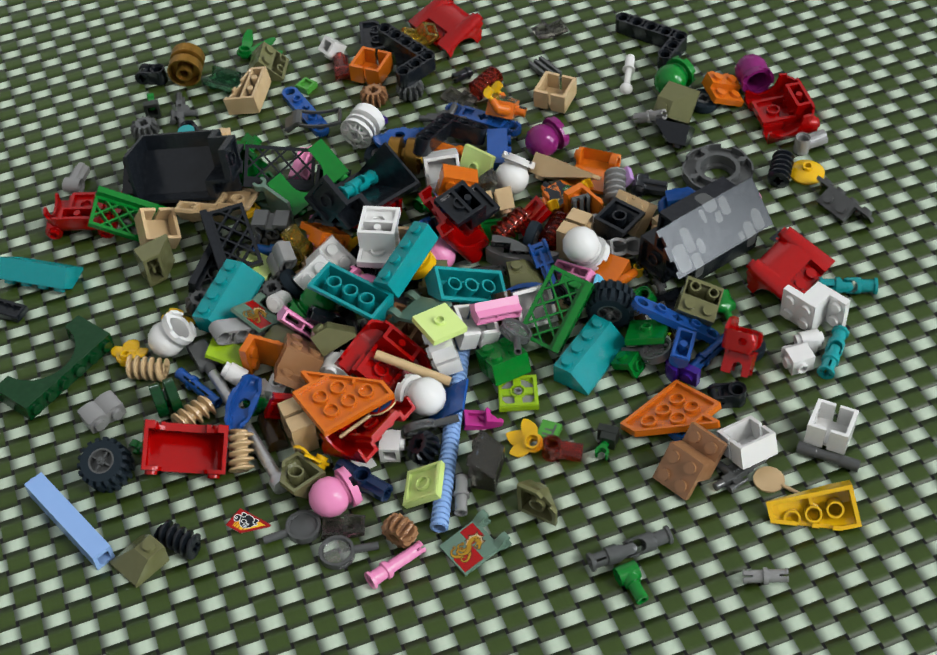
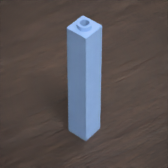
M42 472L24 484L34 502L97 570L101 569L115 557L111 546Z

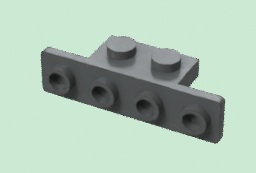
M818 175L816 179L826 189L816 200L819 205L843 223L855 211L870 223L874 222L871 216L873 213L867 207H860L859 202L852 196L848 198L843 189L840 187L836 189L827 177L823 179Z

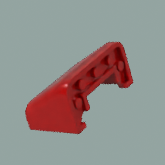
M145 419L143 421L141 470H145L144 474L157 475V471L208 474L207 478L220 479V475H225L229 425H213L211 427L208 424L169 423L166 421L159 423L156 420Z

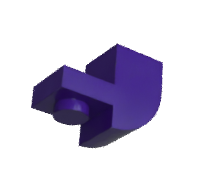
M691 358L688 366L685 368L673 367L669 363V359L665 361V375L670 382L680 379L684 383L696 387L700 383L701 369L690 364Z

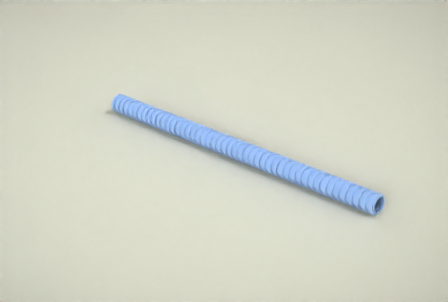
M460 302V305H463V304H474V303H464V302ZM456 339L455 344L463 371L450 375L452 379L449 386L466 379L468 375L471 349L459 350ZM463 411L457 413L459 422L443 426L438 461L442 460L445 463L441 499L433 501L430 519V529L438 533L446 532L449 529L448 524Z

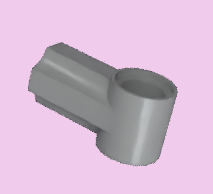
M821 129L810 134L805 132L797 133L793 152L803 156L808 154L809 149L828 143L827 132Z
M79 162L74 167L70 176L63 179V191L70 193L84 192L85 180L90 173V167L85 165V163Z

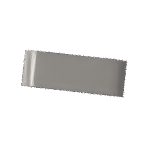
M239 317L215 320L208 327L209 332L218 345L243 343L248 334L263 337L267 333V330L261 333L257 332Z

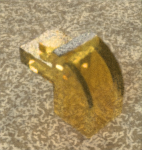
M422 22L416 29L403 27L400 30L425 47L431 45L440 37L435 23Z
M296 223L290 225L280 234L284 241H290L297 259L296 265L304 260V256L308 257L313 253L312 242L304 237Z

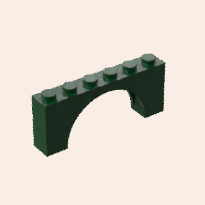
M79 315L76 316L65 326L69 339L75 343L74 353L68 363L56 373L42 379L19 380L7 376L0 382V401L29 420L34 419L114 347L110 333Z

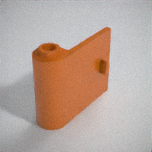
M582 146L576 149L574 153L576 167L601 177L600 180H591L594 186L589 189L593 193L603 195L604 172L612 167H620L621 154ZM565 180V182L570 183V184H575V185H576L577 183H579V182L582 181V180Z

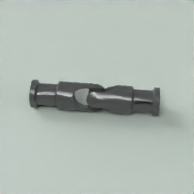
M665 525L661 530L655 532L648 531L626 539L622 542L623 545L611 544L593 554L590 552L586 553L587 563L591 571L595 572L597 568L618 564L626 557L634 558L654 551L658 546L667 543L671 545L674 543L673 535L669 527ZM635 539L639 540L642 546L638 553L637 546L633 543Z

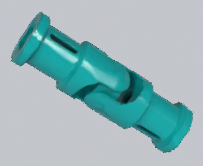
M368 170L364 175L361 174L338 188L349 199V197H354L367 190L370 185L373 186L378 183V175L375 171Z
M818 277L819 282L839 294H861V292L877 294L878 292L877 277L873 279H861V277L823 279Z
M838 325L832 328V337L827 341L825 353L821 358V366L817 368V374L823 379H832L835 375L834 369L839 364L840 357L845 348L844 341L849 337L850 333L845 326Z

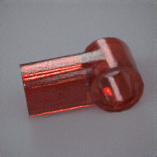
M342 52L336 53L333 56L336 81L351 79L347 56Z
M548 435L543 439L542 456L549 462H554L558 459L581 462L584 444L562 441L556 435Z

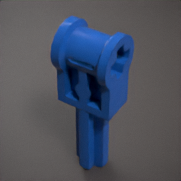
M543 238L538 243L527 244V247L529 248V255L535 269L541 270L545 280L551 265L554 264V260L548 243ZM554 273L551 277L553 284L556 281Z

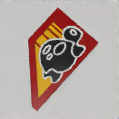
M240 508L226 526L239 533L268 528L271 524Z

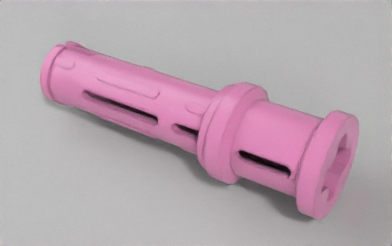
M418 540L388 562L382 561L371 572H365L364 577L369 586L375 590L378 588V584L386 579L390 580L393 578L394 572L422 553H425L426 548H421L423 543Z

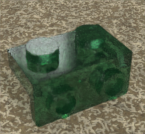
M214 65L212 66V75L204 77L202 84L209 86L210 89H221L225 93H232L233 87L237 88L241 83V72Z

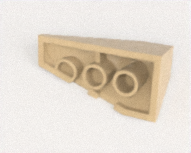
M535 152L532 162L536 163L534 170L529 169L528 171L534 174V178L542 181L544 178L550 180L601 179L596 174Z

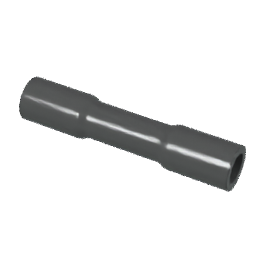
M799 441L796 453L821 459L854 472H858L861 460L823 450Z

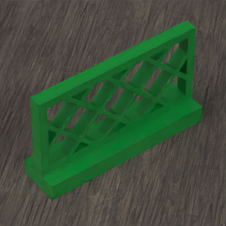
M98 186L87 226L139 242L138 234L135 235L129 231L134 226L136 228L132 214H137L139 208H156L157 212L159 207L165 206ZM97 203L106 204L108 208L101 210ZM114 209H122L125 214L119 216ZM111 211L115 218L108 220L104 213ZM100 215L104 223L93 222V219ZM128 216L132 224L126 226L121 219ZM118 221L122 228H113L111 223Z
M552 264L523 321L526 325L535 324L537 333L532 334L530 341L560 356L595 287L594 284ZM554 271L561 273L564 281L553 284L551 277ZM572 281L581 283L578 291L570 293L567 283ZM565 284L568 294L557 297L554 287ZM552 288L555 298L544 302L543 292ZM569 297L571 301L570 307L561 310L558 300ZM556 301L559 311L548 315L546 304ZM543 306L546 316L535 319L533 313L535 308ZM560 314L562 318L561 325L552 327L549 317ZM547 318L550 329L539 332L537 321ZM518 330L517 334L525 336L523 332ZM551 331L553 340L548 345L542 341L541 334Z

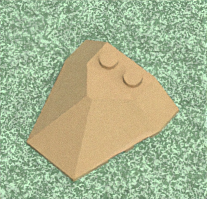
M242 186V191L222 192L217 200L179 201L174 208V212L182 220H189L190 222L202 221L199 212L201 210L207 209V212L241 202L246 212L250 210L260 193L254 189ZM235 210L231 213V215H239L241 214V210ZM221 215L213 217V220L216 222H222L224 216Z

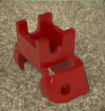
M733 315L728 319L724 329L721 347L725 348V353L720 371L726 373L735 371L737 362L742 365L741 377L748 378L749 375L752 376L759 353L755 351L763 343V333L738 326L739 317Z

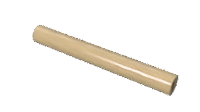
M377 350L374 359L421 377L434 378L448 387L450 385L452 377L380 350Z

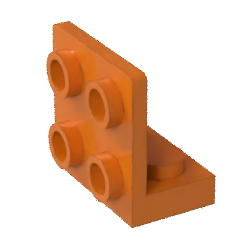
M579 182L563 191V218H566L571 211L572 197L589 193L591 197V214H598L603 209L604 202L588 187ZM579 200L577 201V209H579Z
M248 334L238 350L243 368L249 370L248 374L253 375L259 369L261 363L274 367L284 347V343L264 338L260 335Z

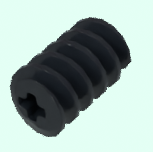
M780 149L772 155L767 180L773 187L785 188L788 186L795 158L792 152Z
M167 520L164 524L160 525L153 536L164 547L181 554L183 557H187L189 560L195 559L201 548V535L199 533L194 534L193 530L187 531L185 526L180 528V524H173L172 520Z

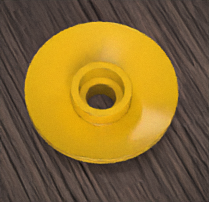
M799 160L794 162L790 177L799 184L814 185L819 183L816 179L818 175L824 178L825 170L815 161Z

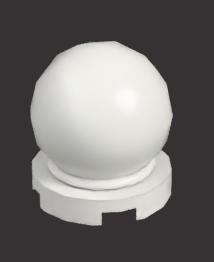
M503 151L501 157L504 158L505 162L500 164L495 171V184L498 189L511 186L512 194H519L528 184V170H534L536 163L532 161L530 163V161L510 152L508 155L507 151Z
M577 226L567 231L562 240L563 251L567 258L577 263V265L590 268L593 271L598 270L597 266L603 260L606 262L610 254V246L606 240L598 237L592 229L585 226Z
M170 310L163 316L160 322L152 326L148 333V345L154 354L162 358L173 357L179 354L185 345L193 342L197 336V331L192 321L188 323L182 317L184 313L178 310Z
M410 373L404 375L405 378L401 383H397L394 393L396 401H403L405 396H409L416 407L411 414L416 413L426 417L435 415L443 409L446 402V391L442 383L434 378L421 377Z

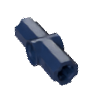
M341 458L336 462L333 472L344 466L352 475L349 477L352 485H358L361 493H367L381 502L387 501L391 497L393 486L371 474L368 467H359L349 460Z

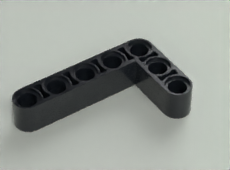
M625 12L616 15L615 30L617 33L661 47L657 58L658 69L666 65L673 56L679 55L680 58L687 49V33Z
M389 23L378 25L379 42L407 60V62L396 68L397 85L399 87L407 88L436 69L435 53Z
M442 113L416 135L413 153L421 157L428 156L449 136L475 145H483L488 127L454 114Z

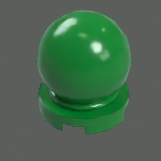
M679 55L673 56L654 75L656 90L660 93L668 81L689 87L696 80L694 78L695 68L688 59L685 58L683 60L679 58Z
M305 288L300 294L299 301L292 299L287 303L290 306L289 309L305 319L306 312L311 305L327 310L336 309V302L308 288Z

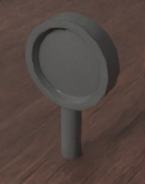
M299 510L289 516L285 524L286 529L265 535L262 538L264 544L289 537L296 544H308L320 536L322 531L321 520L311 510Z

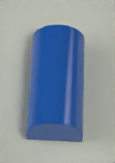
M681 327L677 328L669 356V363L673 367L685 368L688 366L697 332Z

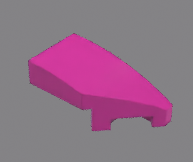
M488 407L485 411L466 409L463 411L464 430H485L503 426L504 420L502 418L498 419L491 414V410Z

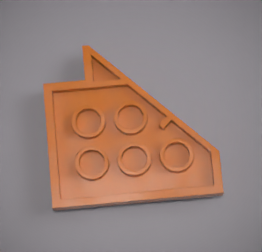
M305 370L301 371V377L307 384L292 392L293 398L325 437L395 399L393 391L383 380Z
M676 379L620 422V427L634 437L687 432L691 422H696L707 430L718 429L721 427L720 421L712 416L722 409L721 402Z

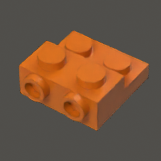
M714 71L706 73L701 83L713 103L736 107L743 106L744 100L738 92L741 85L734 75L728 73L720 74Z
M301 221L299 227L306 231V234L309 235L308 241L314 243L316 248L333 235L347 249L351 235L336 227L325 226L316 222L308 223L307 221Z

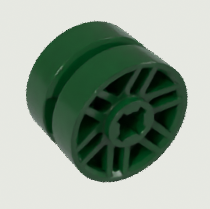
M172 376L162 380L163 388L160 387L158 382L148 385L160 419L170 415L168 407H171L173 413H177V410L180 408L184 409Z

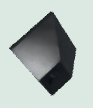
M656 118L658 127L666 140L673 144V148L682 149L683 146L688 147L695 128L690 125Z
M614 197L594 217L593 231L597 236L605 240L623 237L645 216L646 212Z

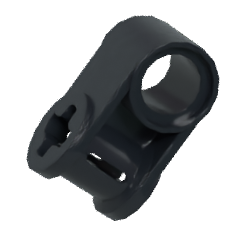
M142 63L139 67L140 71L135 75V80L143 85H163L168 81L163 64Z
M743 382L713 383L706 389L707 394L711 398L721 402L722 409L740 408L746 403L747 387Z

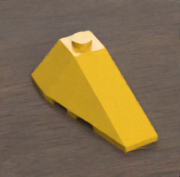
M850 480L831 483L766 501L770 523L809 526L818 529L827 528L836 531L862 527L853 485Z

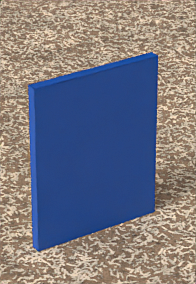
M468 378L445 388L446 402L443 409L437 414L429 416V419L436 420L464 411Z

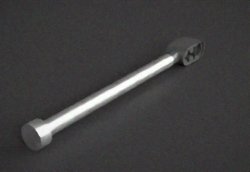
M202 338L187 345V351L200 374L206 372L226 405L231 390L216 368L219 366L218 362L205 358L209 346L205 338ZM249 421L243 429L254 433L253 436L248 437V440L254 441V444L250 446L254 449L256 456L270 477L269 485L275 494L285 493L288 490L280 485L281 471Z

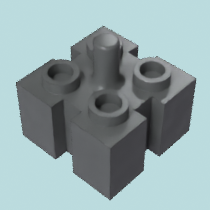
M255 209L251 221V229L253 235H255L256 243L270 245L283 240L290 241L293 248L295 232L294 227L291 226L292 217L290 210H276L274 213H270L269 210Z

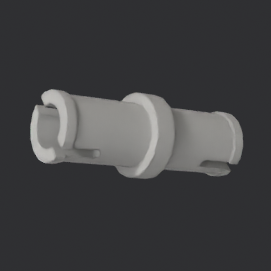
M650 109L646 110V112L634 113L633 119L638 118V120L633 121L635 124L643 122L653 123L656 121V118L666 120L667 114L663 113L667 111L666 109L654 111Z
M466 474L455 475V491L453 492V498L455 499L454 514L459 517H464L468 513L467 500L470 498V493L468 491V476Z
M763 567L757 570H742L743 576H752L744 577L743 584L763 583L764 585H769V583L773 582L789 583V576H779L789 574L788 568L768 569Z

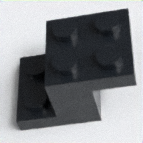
M464 180L434 199V204L457 228L466 224L472 230L500 211V206L477 183L469 187Z

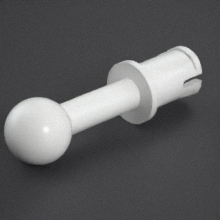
M632 54L626 55L625 65L622 68V71L625 73L624 83L620 85V92L622 94H630L633 91L630 81L631 74L635 72V56Z

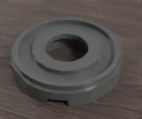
M707 144L693 149L686 155V160L682 164V179L687 187L695 191L717 180L705 175V172L710 169L725 170L730 175L726 179L735 185L742 183L750 177L753 178L754 172L753 162L742 150L732 146V150L721 148V144Z

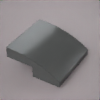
M492 234L490 246L504 247V249H508V253L528 255L529 248L521 242L509 237Z

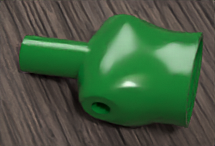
M724 289L718 312L724 313L727 322L733 316L731 311L736 309V303L732 299L729 290Z

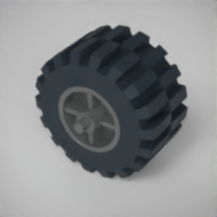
M613 279L608 281L601 280L600 283L596 282L587 301V317L591 319L595 314L611 321L616 329L629 325L630 321L634 318L635 311L631 307V302L636 296L632 287H628V284L621 283L618 280L613 281Z
M103 437L102 440L96 438L94 443L91 441L87 443L88 447L86 449L83 447L81 450L83 454L78 456L80 463H77V468L80 470L78 474L82 477V480L102 493L106 491L113 493L114 489L117 491L122 489L121 485L124 484L126 486L128 478L132 479L133 477L131 471H135V466L132 464L135 462L131 456L132 453L114 438Z

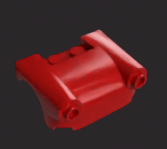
M432 0L408 21L413 30L416 28L426 40L439 50H445L450 58L453 56L457 45L463 40L472 38L478 43L482 39V16L478 13L469 15L454 4L453 0Z
M780 73L776 83L767 91L754 93L745 90L744 102L749 111H753L762 126V135L767 144L793 138L800 132H815L820 126L819 118L814 115V102L798 77L795 79L787 76V73Z
M430 185L418 194L423 204L434 214L439 225L436 226V229L441 238L469 263L478 262L483 254L482 249L490 242L481 225L472 230L466 224L457 228L434 204L436 196L432 197V187Z
M73 192L69 200H61L59 194L55 193L53 213L50 214L47 207L43 209L46 219V235L50 239L57 240L62 238L64 231L98 230L87 226L96 192ZM97 203L101 210L108 208L106 204ZM114 209L119 216L122 215V209ZM111 211L104 213L108 220L115 218ZM100 215L93 219V222L104 223ZM116 221L111 223V225L117 229L119 223ZM98 230V234L103 238H112L115 235Z
M784 227L778 233L780 237L778 241L760 259L756 261L752 259L746 266L748 269L746 271L747 287L752 293L758 289H765L774 293L782 301L783 288L788 284L800 292L806 293L815 284L818 277H821L835 262V260L792 227L788 229Z
M373 319L366 322L357 336L334 363L349 376L354 373L360 378L383 380L393 393H395L397 383H401L405 378L404 375L411 372L374 359L377 350L429 369L432 368L426 357L427 353L413 340L387 320Z
M405 396L403 401H396L389 411L378 416H372L341 439L339 438L341 433L366 415L327 437L320 433L319 436L323 440L322 450L329 456L367 463L379 450L375 443L382 438L385 431L391 428L395 421L404 422L416 407L409 396Z

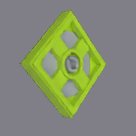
M536 374L523 375L497 386L499 412L539 410Z

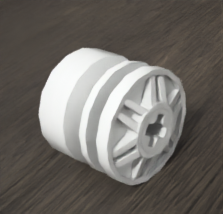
M359 103L340 126L341 134L354 147L367 148L372 144L373 136L378 135L384 128L385 120L382 113L373 105Z

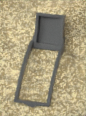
M337 107L320 111L296 109L285 118L284 131L289 133L298 126L303 128H327L341 124L342 108ZM338 111L337 122L320 125L302 124V113L326 114Z

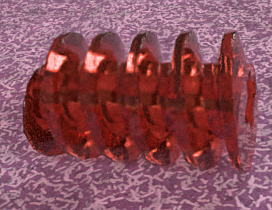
M489 67L483 71L482 74L468 85L471 96L477 101H481L485 97L483 91L487 86L491 87L495 81H503L501 72L495 67Z
M518 206L512 212H509L507 216L497 221L496 225H492L491 232L493 235L515 238L514 232L520 234V228L525 230V224L529 225L531 220L527 212Z
M557 211L551 214L550 219L539 235V242L545 238L549 249L552 251L556 250V230L568 215L567 213Z

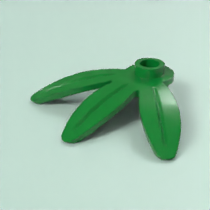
M251 29L246 30L242 38V45L237 50V55L242 59L251 57L252 52L262 43L260 42L252 47L253 31ZM270 37L264 40V42L272 45L276 38Z

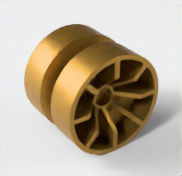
M192 43L177 44L172 49L167 68L169 78L180 86L196 85L200 81L205 62L204 52L200 47Z
M391 136L388 145L413 174L418 175L422 163L421 156L413 153L415 138H408L405 144L403 137Z

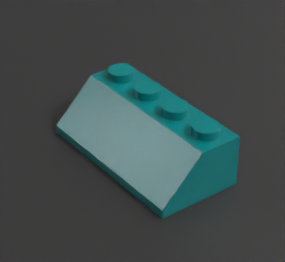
M418 221L412 223L374 279L373 284L393 293L395 298L401 296L439 238L428 223Z
M19 256L0 257V279H4V283L16 284V282H21V286L32 287V284H34L39 289L53 287L54 291L57 292L73 289L84 268Z
M226 259L192 315L198 329L209 332L208 327L213 321L238 317L230 311L231 308L253 299L265 278L241 261Z
M328 262L307 285L308 289L369 320L384 321L389 315L386 311L390 307H394L393 293L331 262Z
M433 266L425 276L428 294L439 301L479 303L492 300V294L506 291L502 271Z
M594 314L553 365L554 381L588 396L610 368V363L616 357V354L621 351L622 347H626L625 338L611 321Z

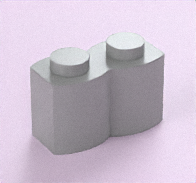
M617 237L606 240L610 246V254L622 258L639 254L640 239L637 237L626 239Z
M281 240L276 242L272 247V252L266 259L273 280L276 278L280 279L279 275L282 271L292 269L297 263L290 241Z
M109 390L100 394L94 401L83 405L77 412L81 421L94 434L104 430L109 423L121 419L125 415L126 409L118 397Z

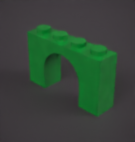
M322 138L308 149L309 153L322 167L323 176L327 174L335 185L349 177V170ZM281 173L267 183L271 189L290 202L295 218L298 216L301 218L308 212L307 208L310 205L304 199L308 192H301L293 188Z

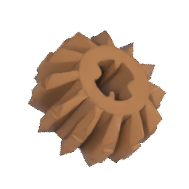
M381 83L367 84L360 91L361 102L381 108V105H386V101H388L387 89Z
M393 512L385 519L381 526L382 534L386 536V539L399 548L406 549L414 543L419 533L417 526L413 524L414 522L401 513Z

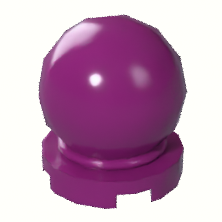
M744 55L735 65V77L741 84L744 93L745 90L761 93L767 91L771 83H774L773 73L768 68L765 60L759 55Z
M548 117L543 120L542 124L533 126L527 132L525 144L530 154L534 156L535 152L551 156L557 149H562L569 144V134L565 135L562 129L564 124L557 117Z

